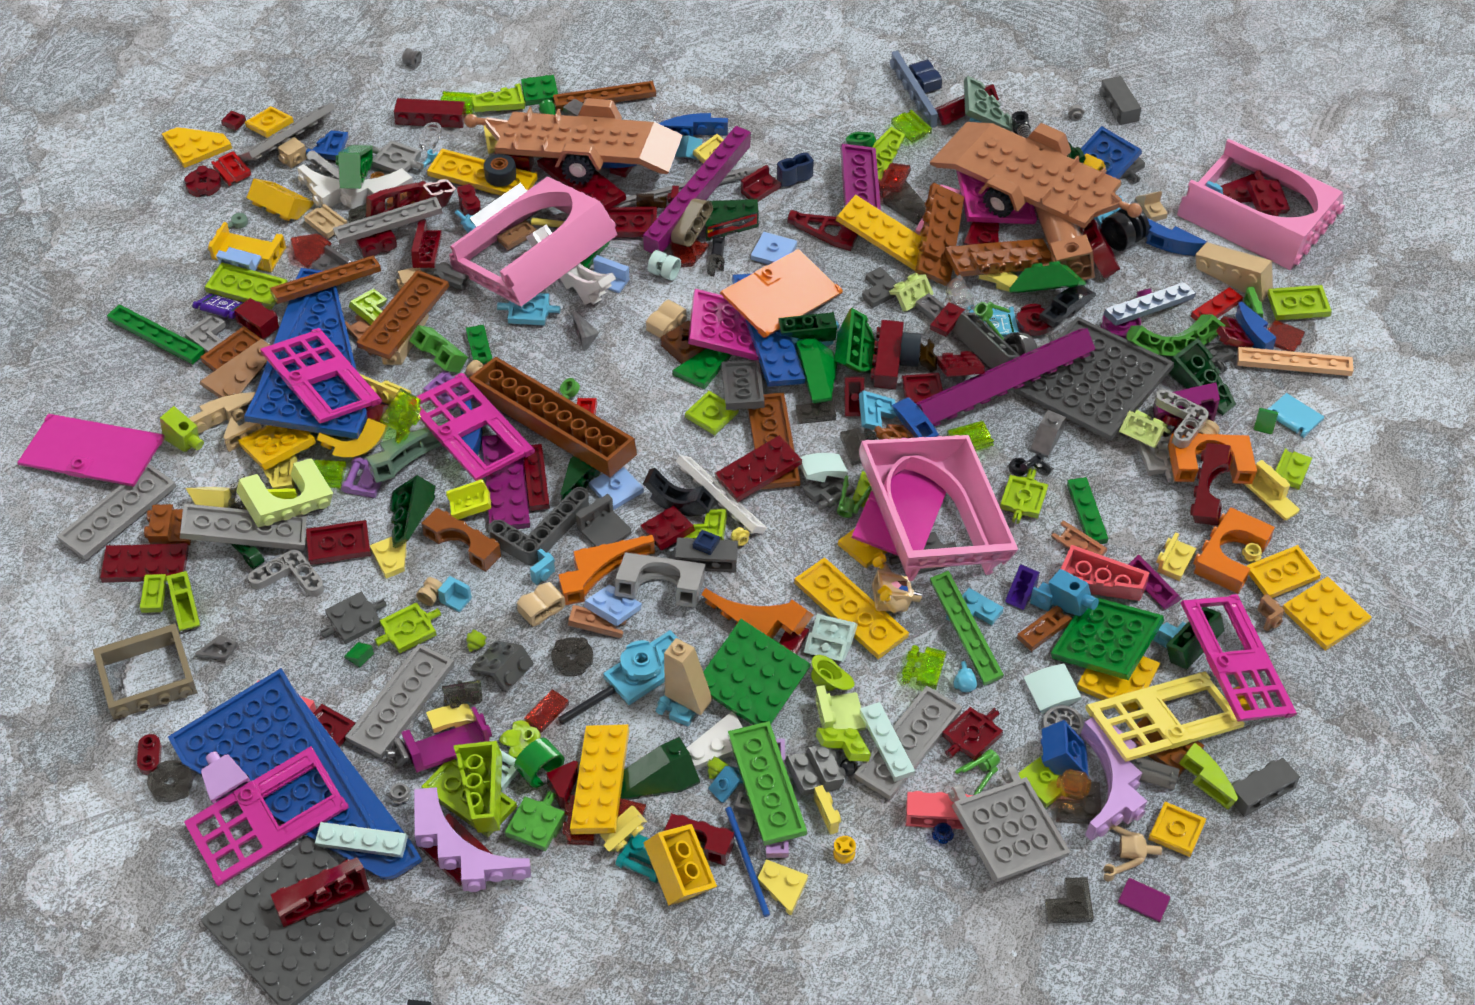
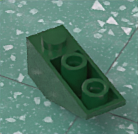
M834 312L778 318L781 335L803 340L815 338L819 342L836 340L837 324Z
M573 456L569 461L561 489V501L574 488L583 487L586 489L589 482L594 477L597 478L601 472Z

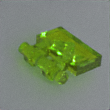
M913 645L906 656L907 664L902 670V682L908 684L912 677H916V685L928 686L936 690L947 651L926 647L925 653L919 652L920 648L917 645ZM920 662V668L914 667L915 663Z

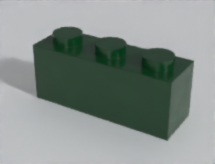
M1202 607L1201 609L1217 639L1225 631L1221 613L1208 607ZM1190 622L1166 644L1170 663L1186 670L1204 653Z

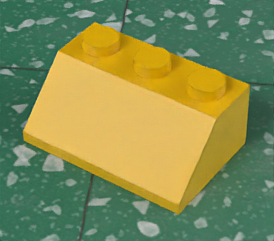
M253 178L246 197L253 201V205L261 208L264 206L267 212L272 214L278 213L280 218L290 221V219L298 220L314 205L312 200L275 182Z
M692 824L659 832L643 842L668 906L689 900L717 887Z

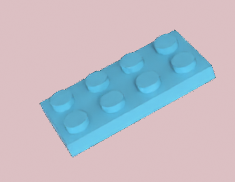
M669 630L649 643L653 646H658L663 655V665L658 676L647 680L632 681L623 672L620 662L603 673L604 679L614 687L615 691L628 705H631L665 682L664 652L675 638L678 637ZM640 657L638 662L644 663L647 660H644L643 657Z

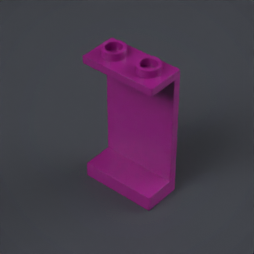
M472 707L474 722L415 742L410 730L401 732L416 773L457 759L453 745L489 742L492 732L489 725H486L483 713L479 714L476 707Z

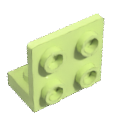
M1136 410L1135 413L1129 411L1119 432L1153 448H1156L1163 432L1169 435L1171 433L1167 429L1168 425L1156 418H1153L1151 421L1150 416L1139 410Z
M825 685L816 687L815 702L822 728H852L858 731L866 729V725L860 715L861 705L856 692L831 696L830 693L826 694Z

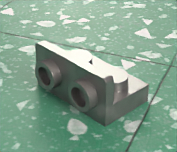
M326 245L324 247L325 254L312 263V267L314 270L325 271L351 263L352 261L350 258L340 254L336 249Z

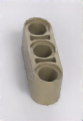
M697 198L690 201L671 233L673 243L688 247L694 243L713 211V205L710 201Z

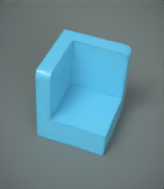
M689 135L682 136L676 157H688L698 160L693 155V150L702 145L703 139Z
M451 576L438 589L440 603L458 612H461L472 599L470 586Z
M1182 621L1178 628L1167 622L1164 625L1162 624L1153 641L1166 647V644L1187 623Z

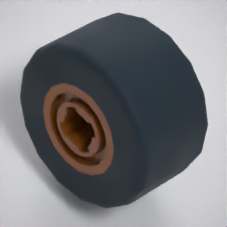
M494 154L488 157L484 162L486 181L496 187L511 184L516 179L514 159L506 154Z
M902 333L901 366L918 367L921 344L920 333Z

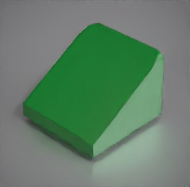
M1259 408L1254 430L1273 434L1279 412Z
M358 642L344 655V658L360 668L374 655L373 647L369 644Z

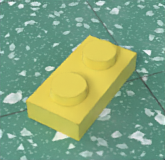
M823 785L814 787V801L829 834L838 833L841 817L838 810H834L832 807L833 801L830 793L825 791Z

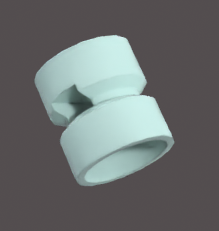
M655 250L652 253L648 262V272L655 275L661 274L663 278L672 281L677 277L681 267L680 258L672 255L667 256L666 253Z

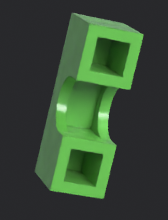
M418 325L409 340L421 351L434 355L435 359L433 361L445 371L460 373L468 359V356L432 327Z

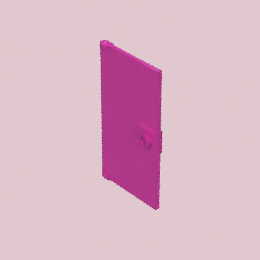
M48 414L17 463L21 466L64 473L69 476L96 479L134 487L156 450L163 443L165 435Z
M904 469L891 478V495L913 551L924 550L946 491L930 478ZM871 490L851 538L898 556L874 493Z

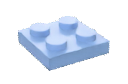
M610 584L586 599L584 603L585 608L615 626L620 625L640 611L642 603L635 599L615 596V587Z

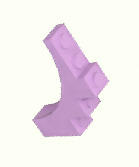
M1093 717L1084 723L1080 736L1092 747L1101 761L1106 774L1108 793L1107 803L1102 811L1089 823L1085 836L1091 841L1098 836L1103 837L1111 826L1119 825L1122 820L1127 825L1134 820H1140L1146 812L1144 809L1147 804V800L1136 791L1140 786L1139 780L1142 772L1131 763L1133 760L1124 761ZM1115 725L1112 726L1118 734L1123 733ZM1131 739L1123 741L1129 749L1137 748V745Z
M437 787L414 789L417 847L424 848L438 845L440 869L453 870L461 867L463 891L477 892L486 889V881L500 882L507 879L523 880L531 878L530 858H508L493 855L474 847L462 839L452 829L443 815L439 805Z

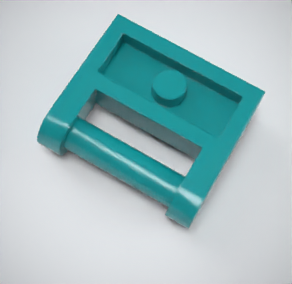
M640 834L636 837L632 835L622 853L618 855L615 865L620 868L626 867L649 877L650 881L657 883L658 878L654 869L628 859L632 857L652 866L643 843L649 838Z

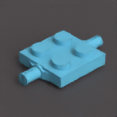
M548 293L537 294L523 306H519L511 301L509 303L498 302L497 310H508V323L545 325L548 314H560L561 307L549 305L550 295Z

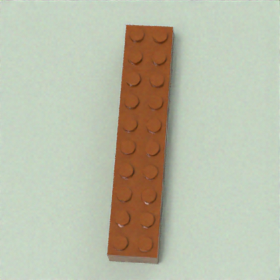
M494 357L469 377V380L496 409L608 477H612L637 455L635 438L498 357Z

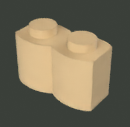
M669 299L666 300L646 320V331L661 338V336L686 322V309Z
M550 582L539 585L534 592L521 596L517 602V611L532 627L539 625L549 616L558 613L565 607V597Z

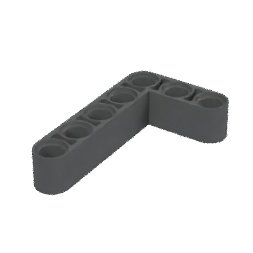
M583 487L574 488L529 535L524 534L502 520H494L489 524L490 539H495L500 544L501 550L524 564H536L538 562L537 551L542 549L547 553L576 523V513L580 509L589 506L588 491Z

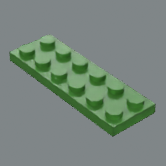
M770 721L728 731V738L763 845L766 846L806 836L807 829Z

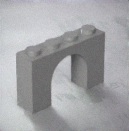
M625 552L615 578V596L635 599L638 588L643 582L662 579L670 581L677 586L675 605L696 608L704 583L705 564Z

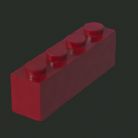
M397 98L393 111L395 125L463 128L464 118L466 117L465 101Z
M881 320V327H877L876 338H879V341L875 340L874 352H877V354L873 355L872 364L876 368L871 370V379L874 380L875 388L895 390L897 388L904 322Z

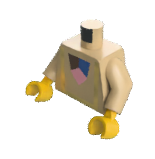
M879 551L873 555V566L878 567L872 582L876 610L891 611L892 613L905 612L908 610L911 601H921L922 591L912 589L911 582L906 576L892 572L885 563L887 559L883 552Z

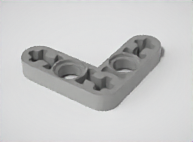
M1159 390L1156 393L1154 400L1156 406L1184 419L1175 430L1172 443L1179 448L1188 447L1206 424L1209 415L1208 411L1168 390ZM1177 406H1183L1186 409H1179ZM1186 425H1191L1195 429H1189Z
M290 550L252 570L248 575L250 586L256 590L263 589L281 578L292 574L309 596L316 597L324 591L322 579L298 550ZM291 559L297 560L298 565L296 566V563ZM281 567L279 572H271L272 568ZM303 570L309 571V574L306 576L299 575ZM311 580H312V583L314 584V586H317L316 588H314L313 586H310V581H311Z

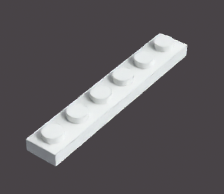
M680 455L676 462L681 466L680 469L684 473L691 475L697 485L704 486L719 501L718 505L731 512V517L741 522L745 530H748L751 534H763L767 527L740 502H737L697 462L688 456Z

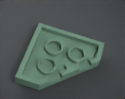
M967 76L964 79L965 115L983 123H993L1012 131L1011 116L1008 113H1003L999 108L1001 104L993 95H988L984 90L986 87L982 82Z

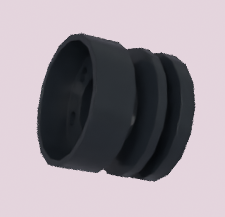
M1119 209L1102 220L1101 230L1110 247L1117 251H1124L1134 243L1144 239L1149 234L1150 226L1147 216L1143 211L1140 216L1133 218L1128 215L1126 210Z

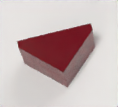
M578 761L569 762L546 773L547 785L551 792L555 793V799L562 809H565L578 778Z

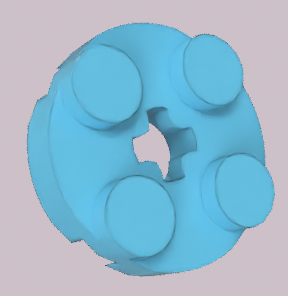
M639 640L632 642L626 646V650L621 654V668L632 681L647 680L658 676L663 665L662 652L658 646L649 644V641ZM640 657H643L644 660H647L644 663L638 662Z

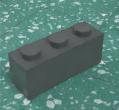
M1117 76L1103 79L1099 88L1100 96L1104 98L1107 107L1110 108L1113 117L1117 119L1118 123L1123 125L1139 121L1141 107L1123 78Z
M688 537L677 538L675 560L705 564V571L736 572L738 541L720 540L713 553L709 555L693 548L695 539Z
M1284 758L1277 761L1272 760L1259 771L1254 770L1247 778L1243 780L1238 779L1231 784L1238 797L1233 805L1245 817L1295 789L1300 776Z

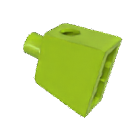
M175 406L160 417L162 434L165 435V441L183 452H187L190 448L198 451L203 447L204 441L198 436L197 425Z

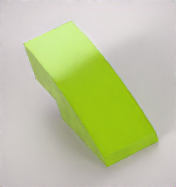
M187 571L166 576L179 631L199 627V616Z
M1194 743L1179 764L1196 776L1192 782L1194 785L1229 810L1238 799L1233 786L1219 765L1206 751Z

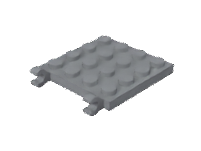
M1014 766L1006 768L1007 773L1002 774L1003 780L1007 783L1005 785L970 797L965 795L960 784L953 786V791L948 792L950 800L954 802L952 805L954 812L995 883L1062 859L1070 854L1069 848L1027 777L1021 779Z

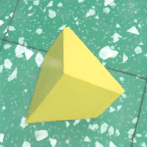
M226 487L185 488L195 505L228 508L233 493V488Z

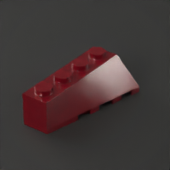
M356 857L352 860H345L340 865L331 869H324L319 874L310 878H303L289 887L280 888L270 895L283 927H286L370 889L364 867Z

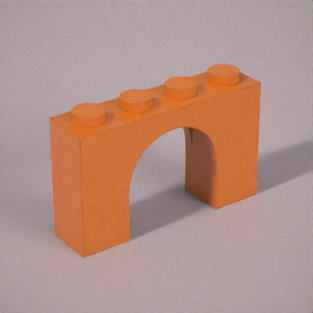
M1174 433L1171 434L1168 450L1174 481L1194 482L1199 470L1196 455L1201 454L1202 450H1205L1206 443L1231 445L1233 453L1230 465L1232 483H1253L1257 469L1249 435L1198 433L1188 447L1179 448L1172 443Z
M1230 507L1226 514L1223 513L1219 519L1220 525L1213 528L1210 534V541H1205L1202 547V554L1198 553L1193 562L1196 565L1194 574L1239 594L1247 581L1251 568L1228 558L1222 552L1220 546L1229 542H1239L1245 545L1255 543L1261 547L1263 553L1272 539L1275 527Z

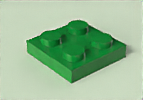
M554 75L521 79L526 106L538 105L543 100L554 102L553 95L558 94Z

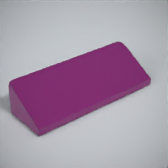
M1139 554L1128 564L1149 572L1145 590L1164 610L1182 599Z

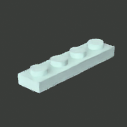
M878 702L860 708V715L894 782L914 776L915 769L881 703Z
M320 822L315 844L319 847L403 858L408 836L406 833Z

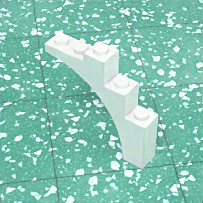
M304 164L298 167L299 181L309 188L311 193H313V202L316 206L322 207V204H326L331 208L342 202L345 206L347 205L350 209L354 210L365 204L366 197L380 190L413 183L412 176L401 168L388 175L366 179L362 183L361 189L340 188L339 179L323 176L312 171Z
M545 225L526 238L531 247H534L552 232ZM580 263L560 277L565 288L573 287L585 305L590 302L594 305L602 300L600 296L606 293L605 290L611 287V282L616 279L613 273L599 274L589 270Z

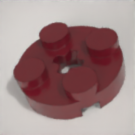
M204 165L197 167L196 170L190 172L184 178L188 193L195 197H201L203 194L211 196L221 187L219 173Z
M1040 304L1025 305L1017 313L1016 323L1018 328L1023 331L1022 333H1027L1030 336H1040L1051 332L1052 327L1039 319L1040 313L1045 310L1041 308Z

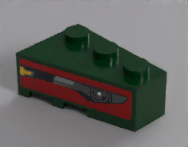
M758 199L710 201L713 205V211L705 223L706 242L710 241L714 235H721L723 237L733 231L739 233L757 228L759 225Z

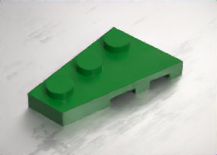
M706 348L673 369L672 375L705 390L722 369V362H727L732 355Z

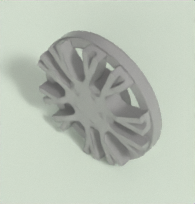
M1065 705L1050 708L1043 720L1044 728L1052 725L1047 724V720L1052 721L1053 724L1065 720L1079 737L1084 726L1081 714L1074 708ZM1064 710V714L1059 715L1057 711ZM1078 718L1079 722H1072V720Z

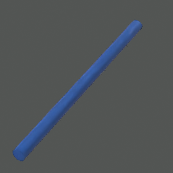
M727 807L725 810L763 916L768 917L770 912L732 807Z

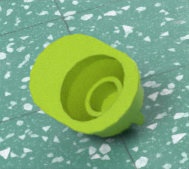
M815 655L812 658L811 679L815 685H825L826 691H833L836 688L850 690L854 687L855 682L853 678L832 659L824 655Z

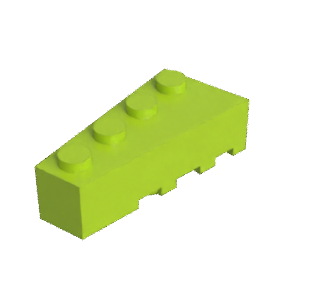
M497 741L453 745L471 818L477 832L500 831L502 753Z

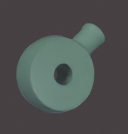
M244 213L234 214L231 217V222L227 223L228 228H244L248 224L247 216Z

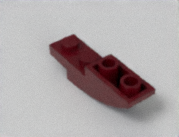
M1095 218L1085 228H1079L1082 233L1081 235H1087L1093 251V260L1103 277L1106 279L1120 270L1114 253Z

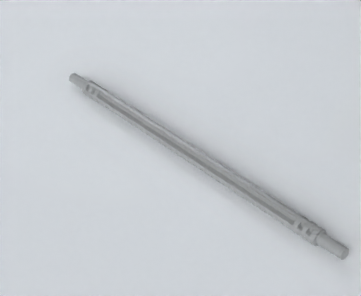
M765 164L732 170L720 184L743 179L765 166ZM687 182L676 184L674 186H679L680 192L682 188L687 184ZM672 186L640 194L654 193V198L668 197V192L671 193ZM636 195L626 197L627 200L613 207L636 205ZM563 212L547 216L546 219L566 221L569 214ZM532 225L535 229L543 227L539 225Z

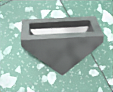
M575 311L572 312L573 326L582 349L585 351L593 343L599 332Z

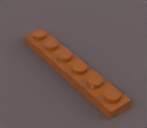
M653 81L555 94L553 95V100L557 111L558 109L563 110V107L573 99L582 103L587 98L612 100L616 103L656 97V89Z
M373 255L271 287L270 292L277 304L381 272V265Z

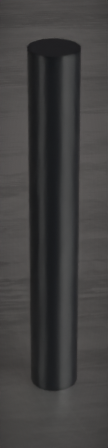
M610 685L559 716V722L563 725L616 692L614 687Z

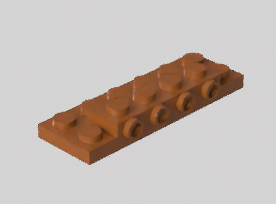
M933 182L930 185L928 198L925 202L926 212L922 219L924 224L920 231L921 241L917 248L919 253L915 273L919 275L926 274L928 279L948 286L951 282L953 268L944 251L946 247L957 245L964 196Z
M1043 238L946 247L944 251L957 277L1024 271L1025 268H1031L1032 264L1049 263L1052 258L1051 252Z

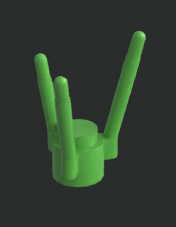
M991 301L988 303H978L973 309L975 314L1004 340L989 319L993 316L992 309L1010 313V310L995 305Z
M848 475L844 478L842 495L837 509V514L844 518H851L853 513L857 514L860 506L872 490L871 486H869L855 505L853 499L846 497L847 487L849 486Z
M989 749L976 761L973 760L955 770V773H965L977 765L982 771H989L974 793L976 795L983 790L993 774L998 771L996 766L1000 763V758L995 751Z

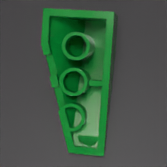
M815 338L796 341V353L806 378L805 384L812 403L832 401L837 362L834 361V352Z

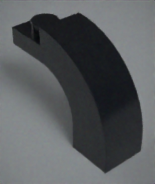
M656 468L649 469L643 485L652 493L650 499L664 509L674 506L685 516H700L709 513L715 497L704 486L693 489L677 487L670 483Z

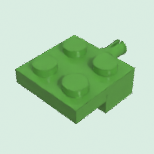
M548 791L543 801H536L525 796L509 823L505 836L546 852L553 837H557L566 821L565 811L551 806L556 798L555 793L552 792L551 794V791Z

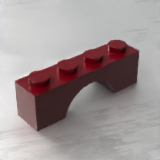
M1206 443L1205 450L1201 452L1203 464L1202 468H1198L1197 479H1199V484L1194 488V497L1196 499L1195 504H1191L1190 515L1193 516L1195 523L1219 526L1222 505L1220 499L1210 493V485L1218 475L1229 472L1233 455L1231 445Z

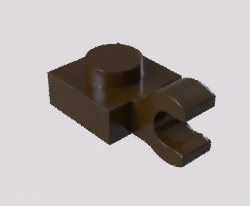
M654 193L636 194V207L666 208L667 197L654 198Z
M928 339L926 346L922 343L920 344L919 362L923 367L933 372L937 370V356L933 352L935 344Z

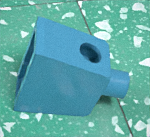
M1059 569L1048 582L1051 595H1053L1054 607L1059 606L1064 612L1078 616L1083 615L1088 608L1092 610L1097 608L1099 599L1091 596L1089 584L1082 579Z

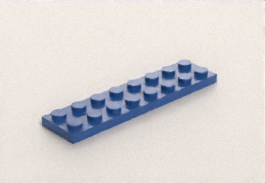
M751 274L732 275V283L735 284ZM745 319L768 387L805 384L806 378L791 337L781 335L779 329L763 338L758 333V330Z

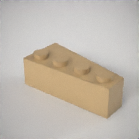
M1208 242L1196 253V268L1243 293H1246L1247 287H1254L1261 302L1267 297L1268 289L1273 288L1272 260Z

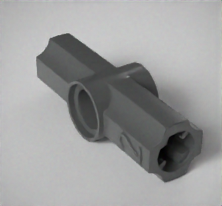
M446 262L435 264V268H420L424 273L448 281L449 286L460 290H465L468 286L469 275L453 270Z

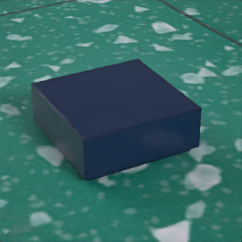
M701 530L693 542V548L711 555L720 542V536Z

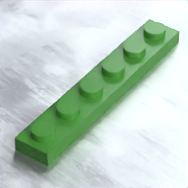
M949 570L931 577L930 583L983 685L985 686L1002 679L1004 674Z

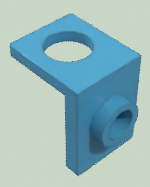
M1042 582L1039 589L1033 588L1030 604L1045 611H1050L1054 603L1049 584Z
M725 766L708 789L720 802L725 803L739 783H743L742 778L739 776V768Z

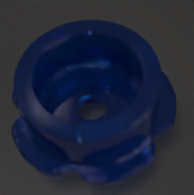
M939 823L933 828L932 838L938 841L939 844H947L948 841H952L954 838L952 828L947 823Z

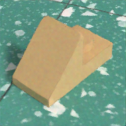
M1162 191L1136 196L1135 198L1147 218L1152 221L1167 218L1168 213L1160 202Z
M231 417L223 437L228 452L240 447L238 440L261 429V424L245 422L239 426Z

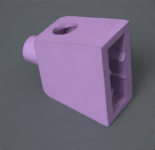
M211 752L206 756V761L209 765L201 770V774L213 804L251 781L228 754L220 758L218 752Z

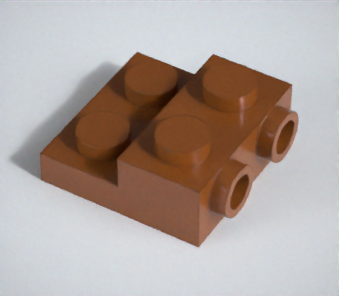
M173 504L152 505V510L147 511L149 526L144 528V536L148 538L149 544L187 543L191 545V540L180 539L183 509H174Z

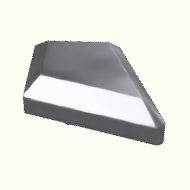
M219 635L198 650L195 655L200 658L227 660L238 646V643Z
M395 738L391 750H386L385 752L387 759H393L395 769L401 768L410 758V754L400 738Z

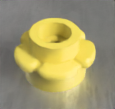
M741 527L736 528L731 533L732 541H738V546L745 545L749 540V531Z
M1249 543L1243 548L1242 555L1245 556L1244 558L1247 561H1259L1262 555L1261 547L1255 543Z

